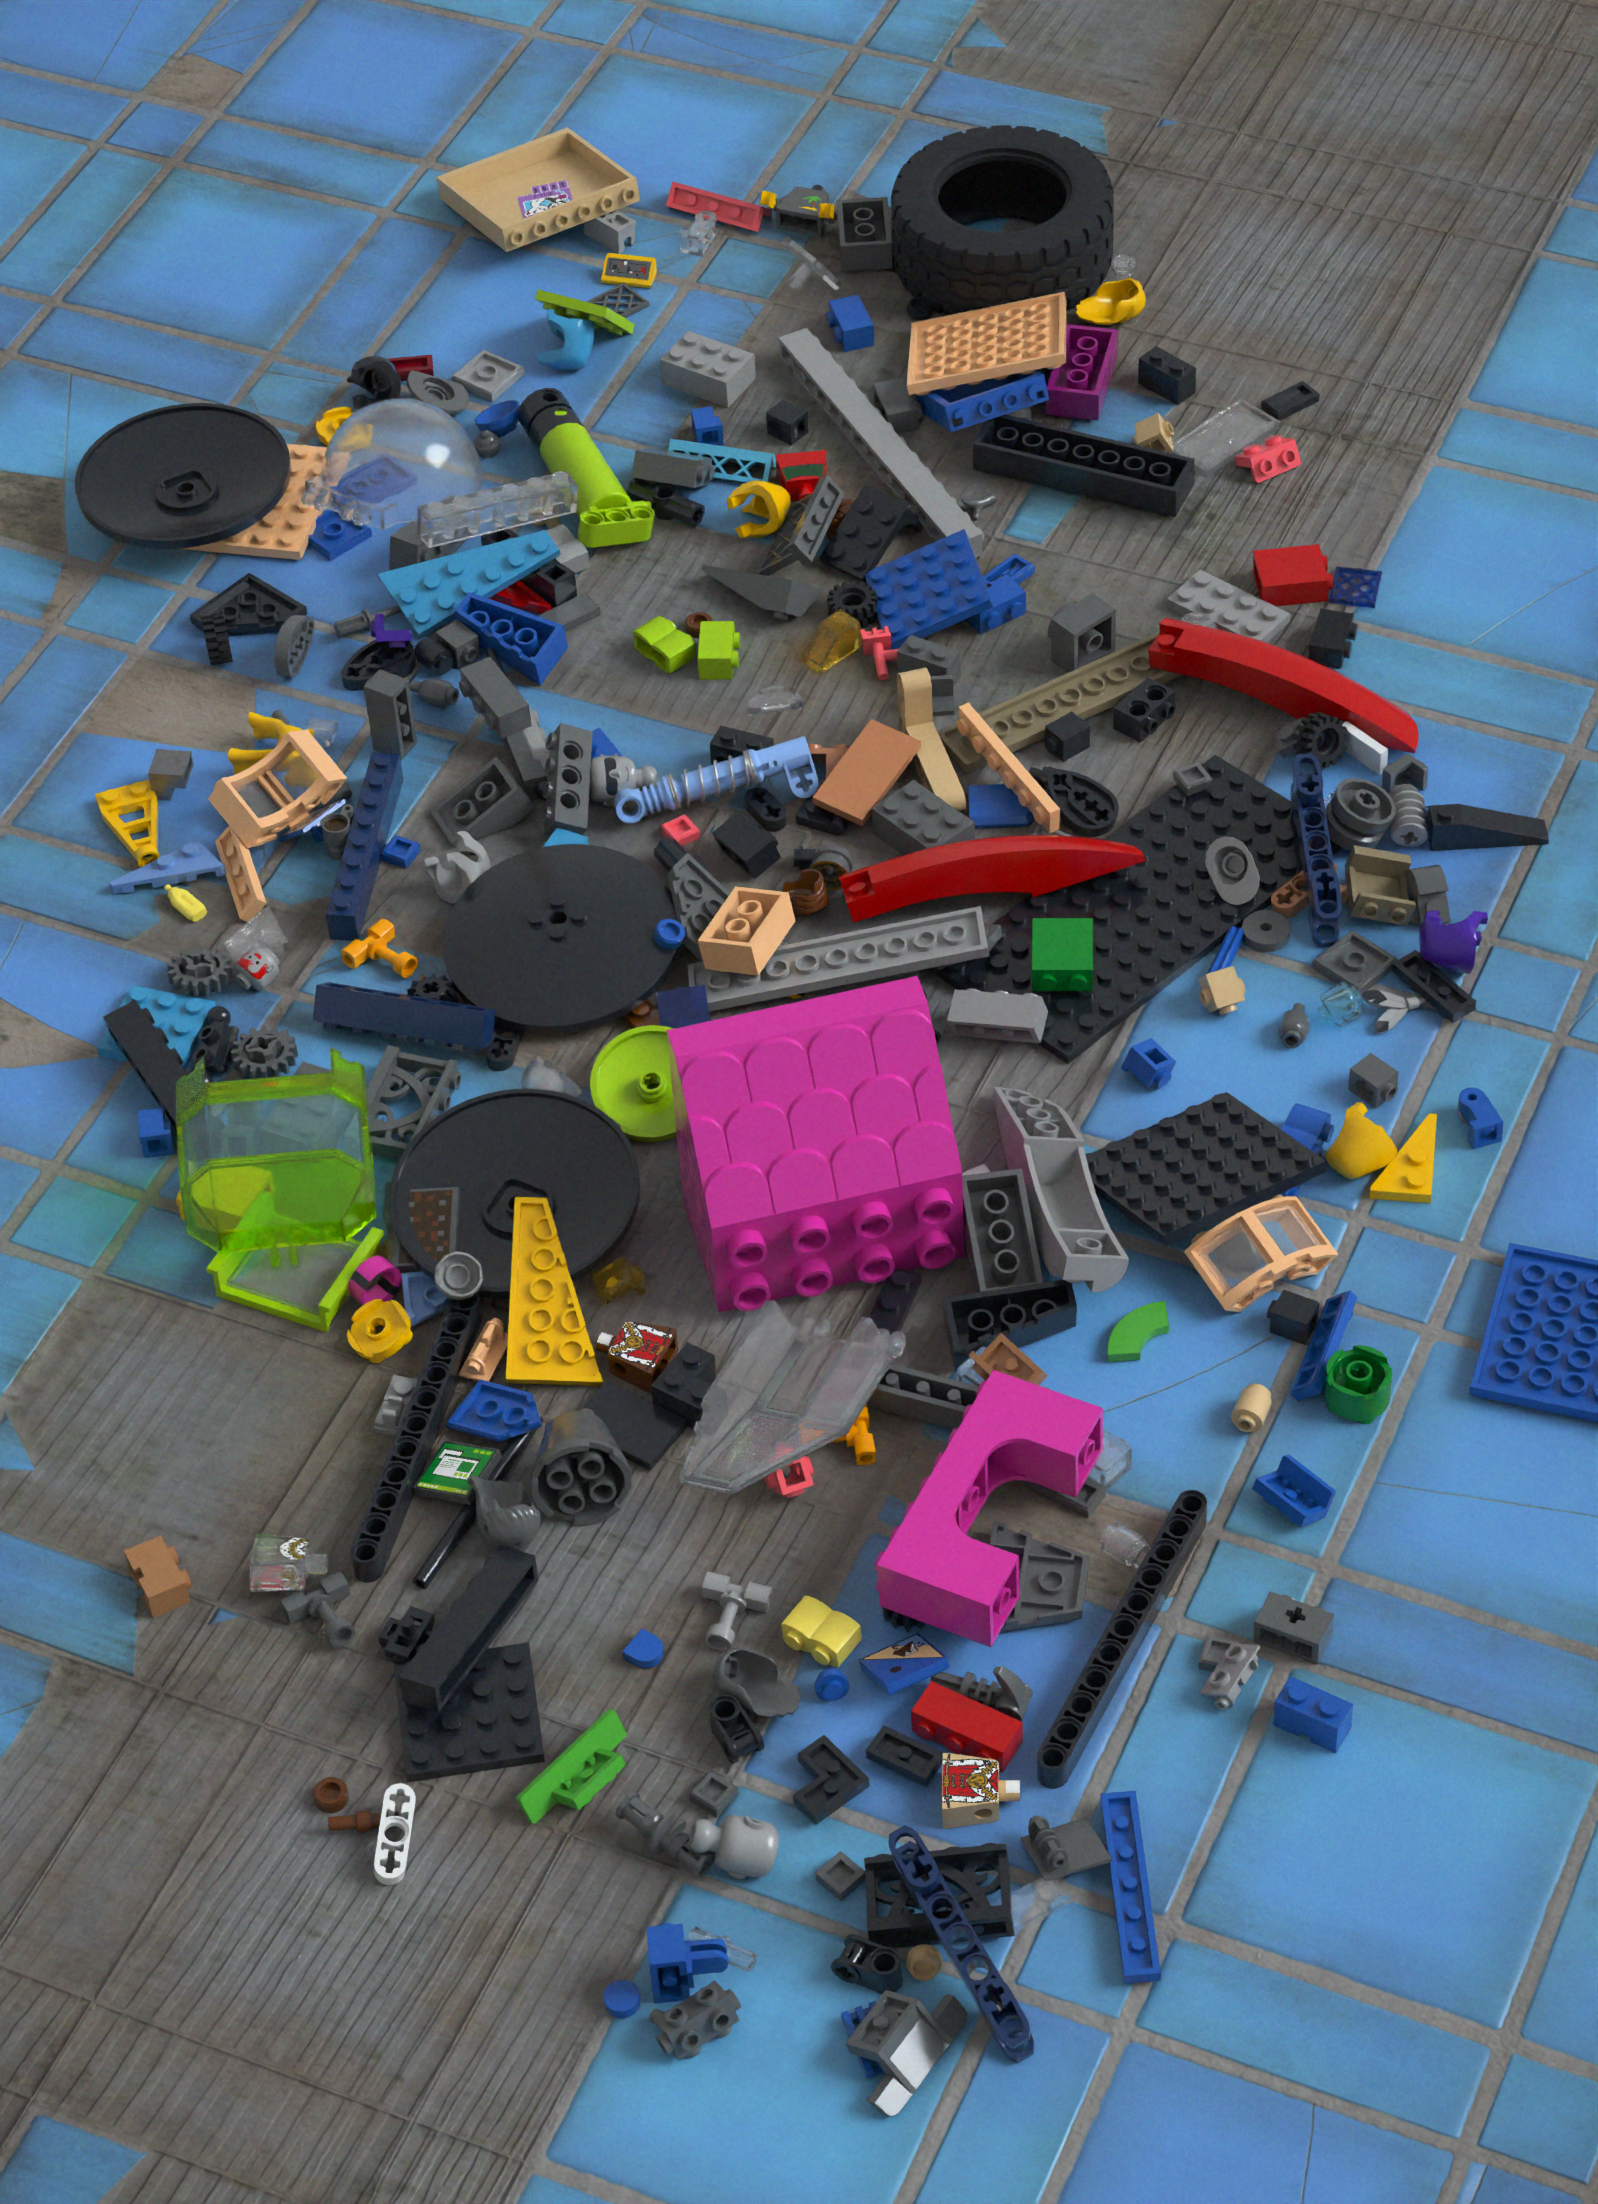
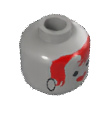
M252 947L235 963V969L238 974L236 980L247 990L251 987L254 990L261 991L279 975L278 965L280 962L276 955L267 947Z

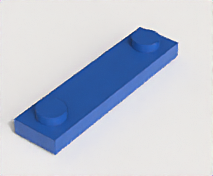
M1351 1290L1326 1300L1291 1390V1395L1297 1401L1311 1396L1315 1397L1325 1388L1327 1362L1338 1350L1348 1321L1353 1316V1308L1358 1298Z

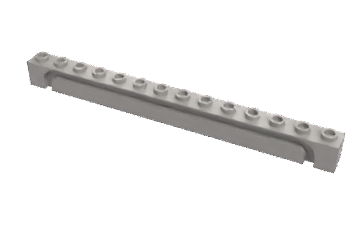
M807 328L779 337V352L782 362L789 370H794V376L892 493L911 505L910 510L919 516L918 521L933 542L965 529L975 557L983 555L982 543H984L985 538L982 530L973 524L968 513L961 510L956 499L950 497L945 491L943 484L932 476L930 469L921 463L916 452H912L909 449L904 438L898 436L892 424L886 422L877 407L874 408L869 402L867 395L857 388L855 381L846 375L843 367L840 364L838 365L832 358L831 353L822 347L818 337L813 336Z

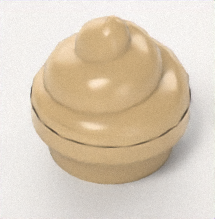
M917 1945L908 1952L906 1967L914 1978L921 1981L931 1980L941 1970V1953L931 1945Z

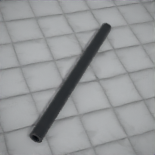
M539 1414L540 1420H541V1423H542V1422H543V1418H542V1416ZM538 1429L511 1438L501 1453L502 1459L488 1480H503ZM476 1498L471 1505H464L413 1578V1583L417 1587L427 1589L475 1520Z

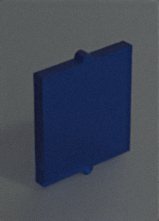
M705 985L687 988L679 986L677 989L656 992L661 1026L675 1029L711 1021Z

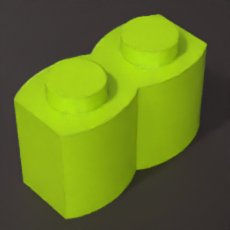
M657 616L633 631V643L637 651L647 659L652 660L657 667L666 673H672L695 658V642L689 634L677 630L675 624L664 617Z

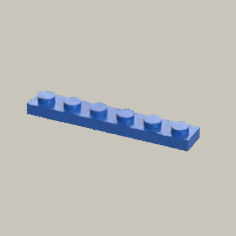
M1136 1791L1101 1793L1100 1802L1106 1848L1112 1858V1861L1108 1863L1124 1984L1161 1981Z

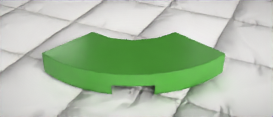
M1165 1301L1143 1305L1128 1313L1117 1323L1108 1342V1362L1140 1360L1141 1350L1147 1341L1157 1335L1169 1333Z

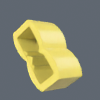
M804 1596L781 1623L783 1638L786 1644L794 1650L801 1649L805 1652H810L813 1658L822 1665L839 1668L862 1640L859 1623L844 1613L832 1610L823 1602L810 1596Z

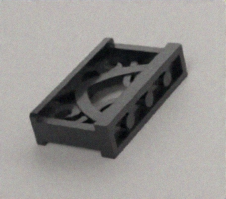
M985 1843L981 1846L964 1848L954 1846L944 1850L929 1851L944 1880L964 1892L955 1897L959 1906L965 1903V1908H968L962 1909L979 1940L1015 1936L1009 1859L1006 1844ZM879 1854L875 1857H866L864 1859L869 1940L890 1948L911 1947L920 1944H941L924 1914H912L915 1913L912 1908L921 1909L914 1901L898 1873L893 1856ZM996 1870V1879L991 1884L979 1888L986 1881L988 1875L987 1872L983 1875H976L975 1872ZM900 1880L897 1884L888 1882L889 1888L894 1893H897V1896L886 1895L879 1889L880 1882ZM1001 1889L1002 1905L991 1906L986 1896ZM878 1901L883 1904L892 1905L888 1917L878 1918ZM947 1907L945 1911L935 1912L934 1916L938 1919H945L951 1915L952 1909ZM966 1937L957 1938L954 1942L970 1940Z

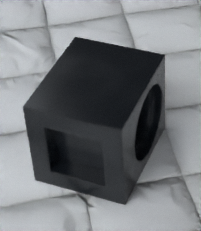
M781 400L766 412L767 434L791 446L809 432L808 411L788 401Z

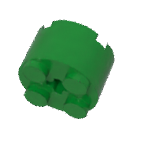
M1363 1345L1353 1346V1350L1344 1352L1343 1349H1340L1329 1358L1326 1366L1327 1379L1325 1378L1324 1393L1326 1408L1347 1420L1358 1421L1361 1424L1372 1423L1376 1417L1387 1409L1390 1403L1392 1368L1387 1363V1358L1377 1349Z

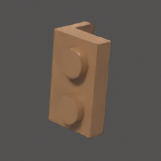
M1002 1333L995 1338L980 1356L973 1350L968 1355L976 1363L972 1368L985 1381H987L993 1370L1036 1385H1040L1048 1376Z

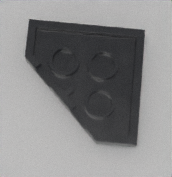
M248 573L190 614V620L193 625L203 630L201 616L223 613L227 633L280 630L289 617L293 615L306 616L307 608L253 574Z

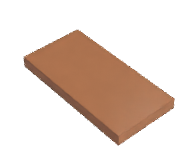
M871 719L812 797L813 804L863 826L871 816L872 808L882 801L919 751L921 741Z

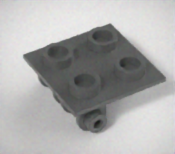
M1033 1816L1029 1820V1835L1021 1837V1842L1045 1882L1112 1861L1087 1817L1049 1828L1046 1818Z

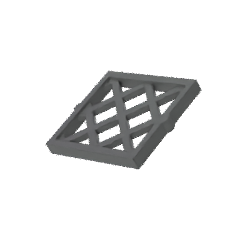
M621 283L587 301L596 305H603L604 307H607V305L615 306V310H611L624 318L649 306V301L625 283ZM625 290L629 294H622V291ZM608 298H617V301L611 302L608 301ZM621 298H630L629 302H620ZM636 298L640 302H633V299ZM619 306H628V309L619 310Z

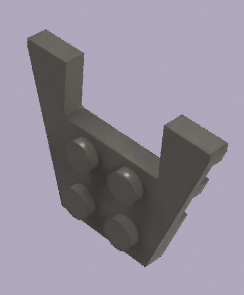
M993 1521L989 1545L1023 1556L1019 1580L1020 1597L1000 1632L1082 1619L1090 1556L1054 1542L1049 1544L1033 1539L1031 1533L1023 1530L1017 1533L1007 1529L1005 1523Z

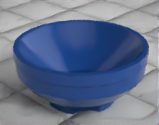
M508 400L495 404L482 411L475 418V424L481 432L488 430L498 437L505 436L517 428L520 404L517 400Z

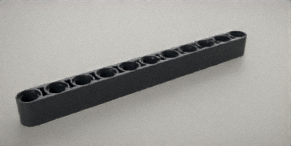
M477 1292L470 1298L464 1300L450 1299L350 1549L353 1571L359 1581L366 1583L374 1582L382 1576L414 1496L415 1491L413 1487L423 1473L458 1384L459 1372L470 1353L482 1322L480 1300Z
M1186 1490L1178 1496L1039 1748L1037 1754V1777L1044 1787L1056 1789L1064 1786L1068 1781L1204 1531L1207 1523V1498L1200 1491Z

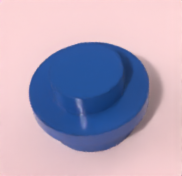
M829 1668L819 1673L814 1688L816 1695L820 1699L833 1701L841 1699L847 1694L849 1682L840 1670Z

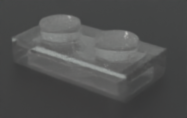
M1040 1878L1011 1893L1014 1932L1016 1934L1071 1906V1897L1058 1879L1045 1882L1043 1878ZM1001 1898L992 1902L991 1906L1002 1905Z

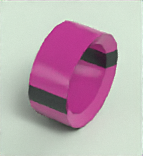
M373 1256L359 1265L352 1274L348 1291L350 1296L361 1305L374 1299H382L383 1302L391 1301L401 1285L402 1275L400 1270L384 1257ZM382 1273L376 1285L366 1291L371 1281Z

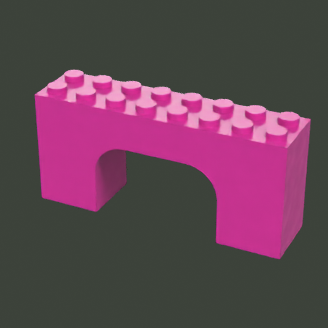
M993 1370L987 1381L983 1380L980 1383L974 1403L972 1405L968 1404L965 1408L959 1428L952 1430L944 1453L940 1452L937 1455L930 1477L926 1476L922 1480L919 1495L915 1502H909L902 1524L894 1527L887 1549L880 1551L876 1558L874 1569L877 1570L878 1574L876 1591H879V1605L992 1647L1020 1597L1019 1555L980 1542L966 1534L990 1493L996 1487L1006 1482L1016 1480L1029 1481L1076 1498L1103 1451V1408Z

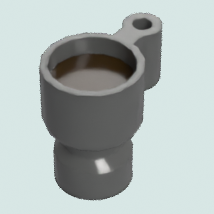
M350 804L343 805L340 813L328 814L321 821L323 839L327 843V854L334 860L342 859L354 817L353 806Z

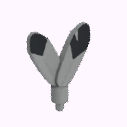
M1379 990L1365 991L1361 996L1369 1005L1388 1009L1375 1023L1374 1031L1378 1034L1391 1030L1408 1010L1419 1008L1420 1004H1424L1426 1001L1425 998H1418L1417 996L1405 999L1401 996Z

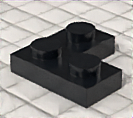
M825 1735L798 1753V1762L815 1779L793 1795V1803L815 1825L870 1786L869 1778Z

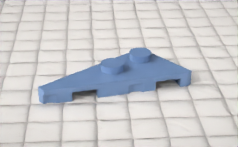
M197 840L109 882L113 894L135 891L134 885L152 882L153 888H157L167 884L173 885L184 881H196L201 873L215 871L216 876L219 877L225 875L226 872L224 865Z
M422 1271L401 1273L405 1311L410 1317L411 1327L446 1310L450 1299L438 1290L433 1279Z

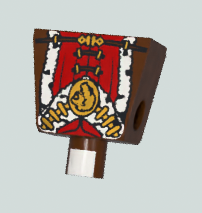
M628 1321L624 1323L617 1336L602 1332L598 1337L596 1350L607 1354L609 1372L612 1375L652 1394L651 1385L670 1364L678 1351L677 1331L670 1327Z

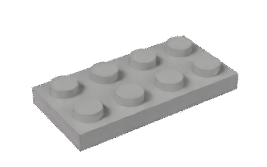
M1202 570L1195 573L1167 598L1168 608L1206 627L1236 633L1266 643L1290 622V613Z

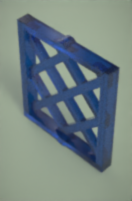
M1337 566L1329 603L1375 608L1382 571ZM1344 573L1353 574V575L1347 577ZM1363 575L1373 577L1366 579ZM1338 577H1342L1343 580L1338 581ZM1357 577L1362 580V582L1358 584H1355L1352 581ZM1377 580L1376 586H1374L1371 582ZM1348 583L1352 587L1344 589L1340 585ZM1367 585L1371 589L1364 592L1360 587ZM1336 588L1340 591L1337 594H1335ZM1356 590L1359 595L1353 597L1349 592ZM1374 592L1373 599H1372V598H1371L1370 596H1368V595ZM1345 595L1348 599L1339 598V597ZM1364 597L1367 601H1362L1359 599Z

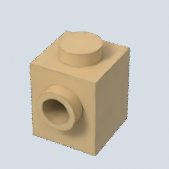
M1159 413L1135 423L1136 435L1133 436L1135 445L1168 453L1173 451V428L1170 422L1164 421Z
M1234 966L1211 972L1198 978L1201 990H1199L1200 1000L1203 1006L1208 1008L1209 1013L1219 1010L1220 1015L1228 1014L1238 1010L1236 1005L1245 1001V986L1242 979L1237 977Z

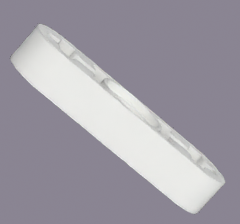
M402 1783L390 1786L384 1794L374 1860V1875L380 1883L385 1885L397 1884L403 1879L406 1871L416 1796L410 1786ZM397 1795L404 1796L405 1803L402 1805L401 1817L394 1816ZM397 1826L404 1831L405 1836L398 1842H392L385 1837L384 1833L389 1827ZM388 1851L395 1852L394 1867L396 1868L393 1869L392 1873H386L384 1867L387 1864Z

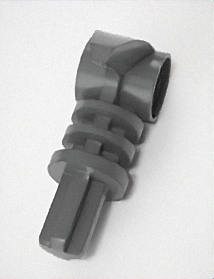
M1003 1666L995 1667L993 1673L998 1682L992 1681L991 1686L987 1685L988 1680L985 1678H981L979 1682H976L977 1678L971 1672H967L964 1678L940 1672L931 1676L930 1682L933 1681L990 1708L993 1707V1709L1021 1722L1033 1695L1031 1688L1027 1684L1023 1683L1016 1674Z

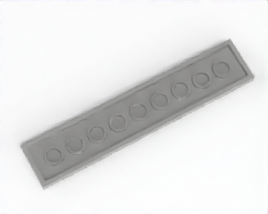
M981 906L778 946L759 975L705 969L702 961L687 964L693 1013L710 1012L988 957L989 950Z

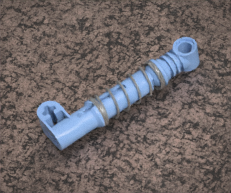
M802 736L757 751L753 749L743 750V755L733 758L729 755L728 760L719 763L717 760H714L713 765L703 767L699 764L698 769L691 772L684 769L683 774L680 775L681 780L678 781L672 774L661 777L660 781L656 782L657 786L655 787L652 783L649 784L650 788L648 789L646 786H643L642 791L639 788L623 789L616 794L614 807L619 819L626 823H635L643 816H647V811L653 814L654 809H657L658 812L661 811L660 807H664V810L681 809L682 801L689 807L691 801L700 799V801L704 802L705 797L713 794L719 797L720 792L726 790L734 793L736 787L744 785L746 788H749L751 782L755 786L762 783L765 778L785 772L792 792L797 797L808 798L814 795L818 789L819 782L806 738ZM809 765L807 767L801 768L806 778V784L800 785V778L797 771H789L802 766ZM632 800L637 803L632 811H624L622 809V805L626 801Z

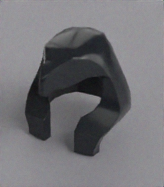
M370 356L357 361L352 368L351 376L347 378V382L359 385L376 396V398L372 399L364 394L355 395L352 398L354 409L363 411L388 410L395 405L400 396L402 385L400 373L386 358Z

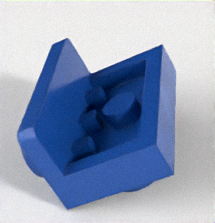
M1289 1454L1282 1457L1277 1471L1256 1478L1252 1488L1263 1497L1265 1502L1275 1506L1292 1523L1300 1527L1325 1518L1336 1494L1335 1489Z

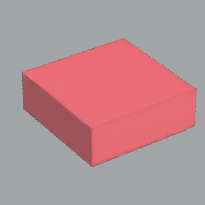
M685 814L660 825L662 835L665 838L675 839L681 846L700 838V830Z

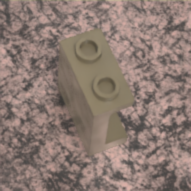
M1353 846L1344 866L1350 916L1403 926L1408 925L1416 908L1415 901L1408 900L1405 871L1411 865L1410 855Z

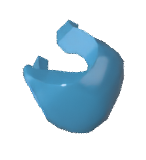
M554 309L547 310L550 332L562 340L564 346L558 350L551 348L543 353L537 351L538 362L563 371H576L584 368L593 346L594 323L585 319L565 318L556 315Z

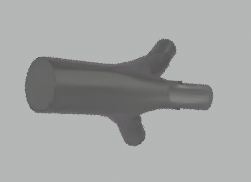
M989 493L974 500L962 498L961 503L965 505L959 507L962 511L973 510V519L978 520L979 512L984 507L995 503L996 497L993 493Z

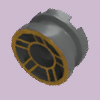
M823 845L820 850L816 849L810 869H817L821 872L826 890L842 889L839 876L852 871L854 865L853 857L846 849L840 846Z

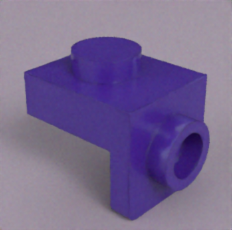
M375 614V620H371V637H376L377 643H389V648H405V643L412 642L411 630H384V615Z

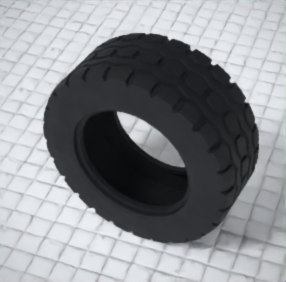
M1011 125L991 126L990 129L977 127L967 129L966 133L959 131L944 136L942 141L937 139L924 146L922 151L919 150L908 159L907 164H904L900 169L891 194L894 266L906 290L913 297L922 296L929 299L930 305L933 306V311L939 314L944 312L945 316L1060 292H1065L1066 310L1069 311L1075 308L1076 305H1079L1080 301L1089 298L1095 293L1099 285L1105 280L1113 259L1114 239L1113 185L1106 168L1096 158V155L1085 146L1081 147L1080 143L1066 136L1060 138L1058 133L1044 129L1036 131V128L1027 126L1011 128ZM997 217L1022 218L1041 223L1031 228L1008 232L983 231L964 226L978 220Z

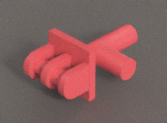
M884 626V629L877 630L875 627L872 628V631L866 632L864 629H860L863 656L873 655L878 679L882 681L888 679L889 673L886 662L897 660V651L899 650H891V633L888 626Z

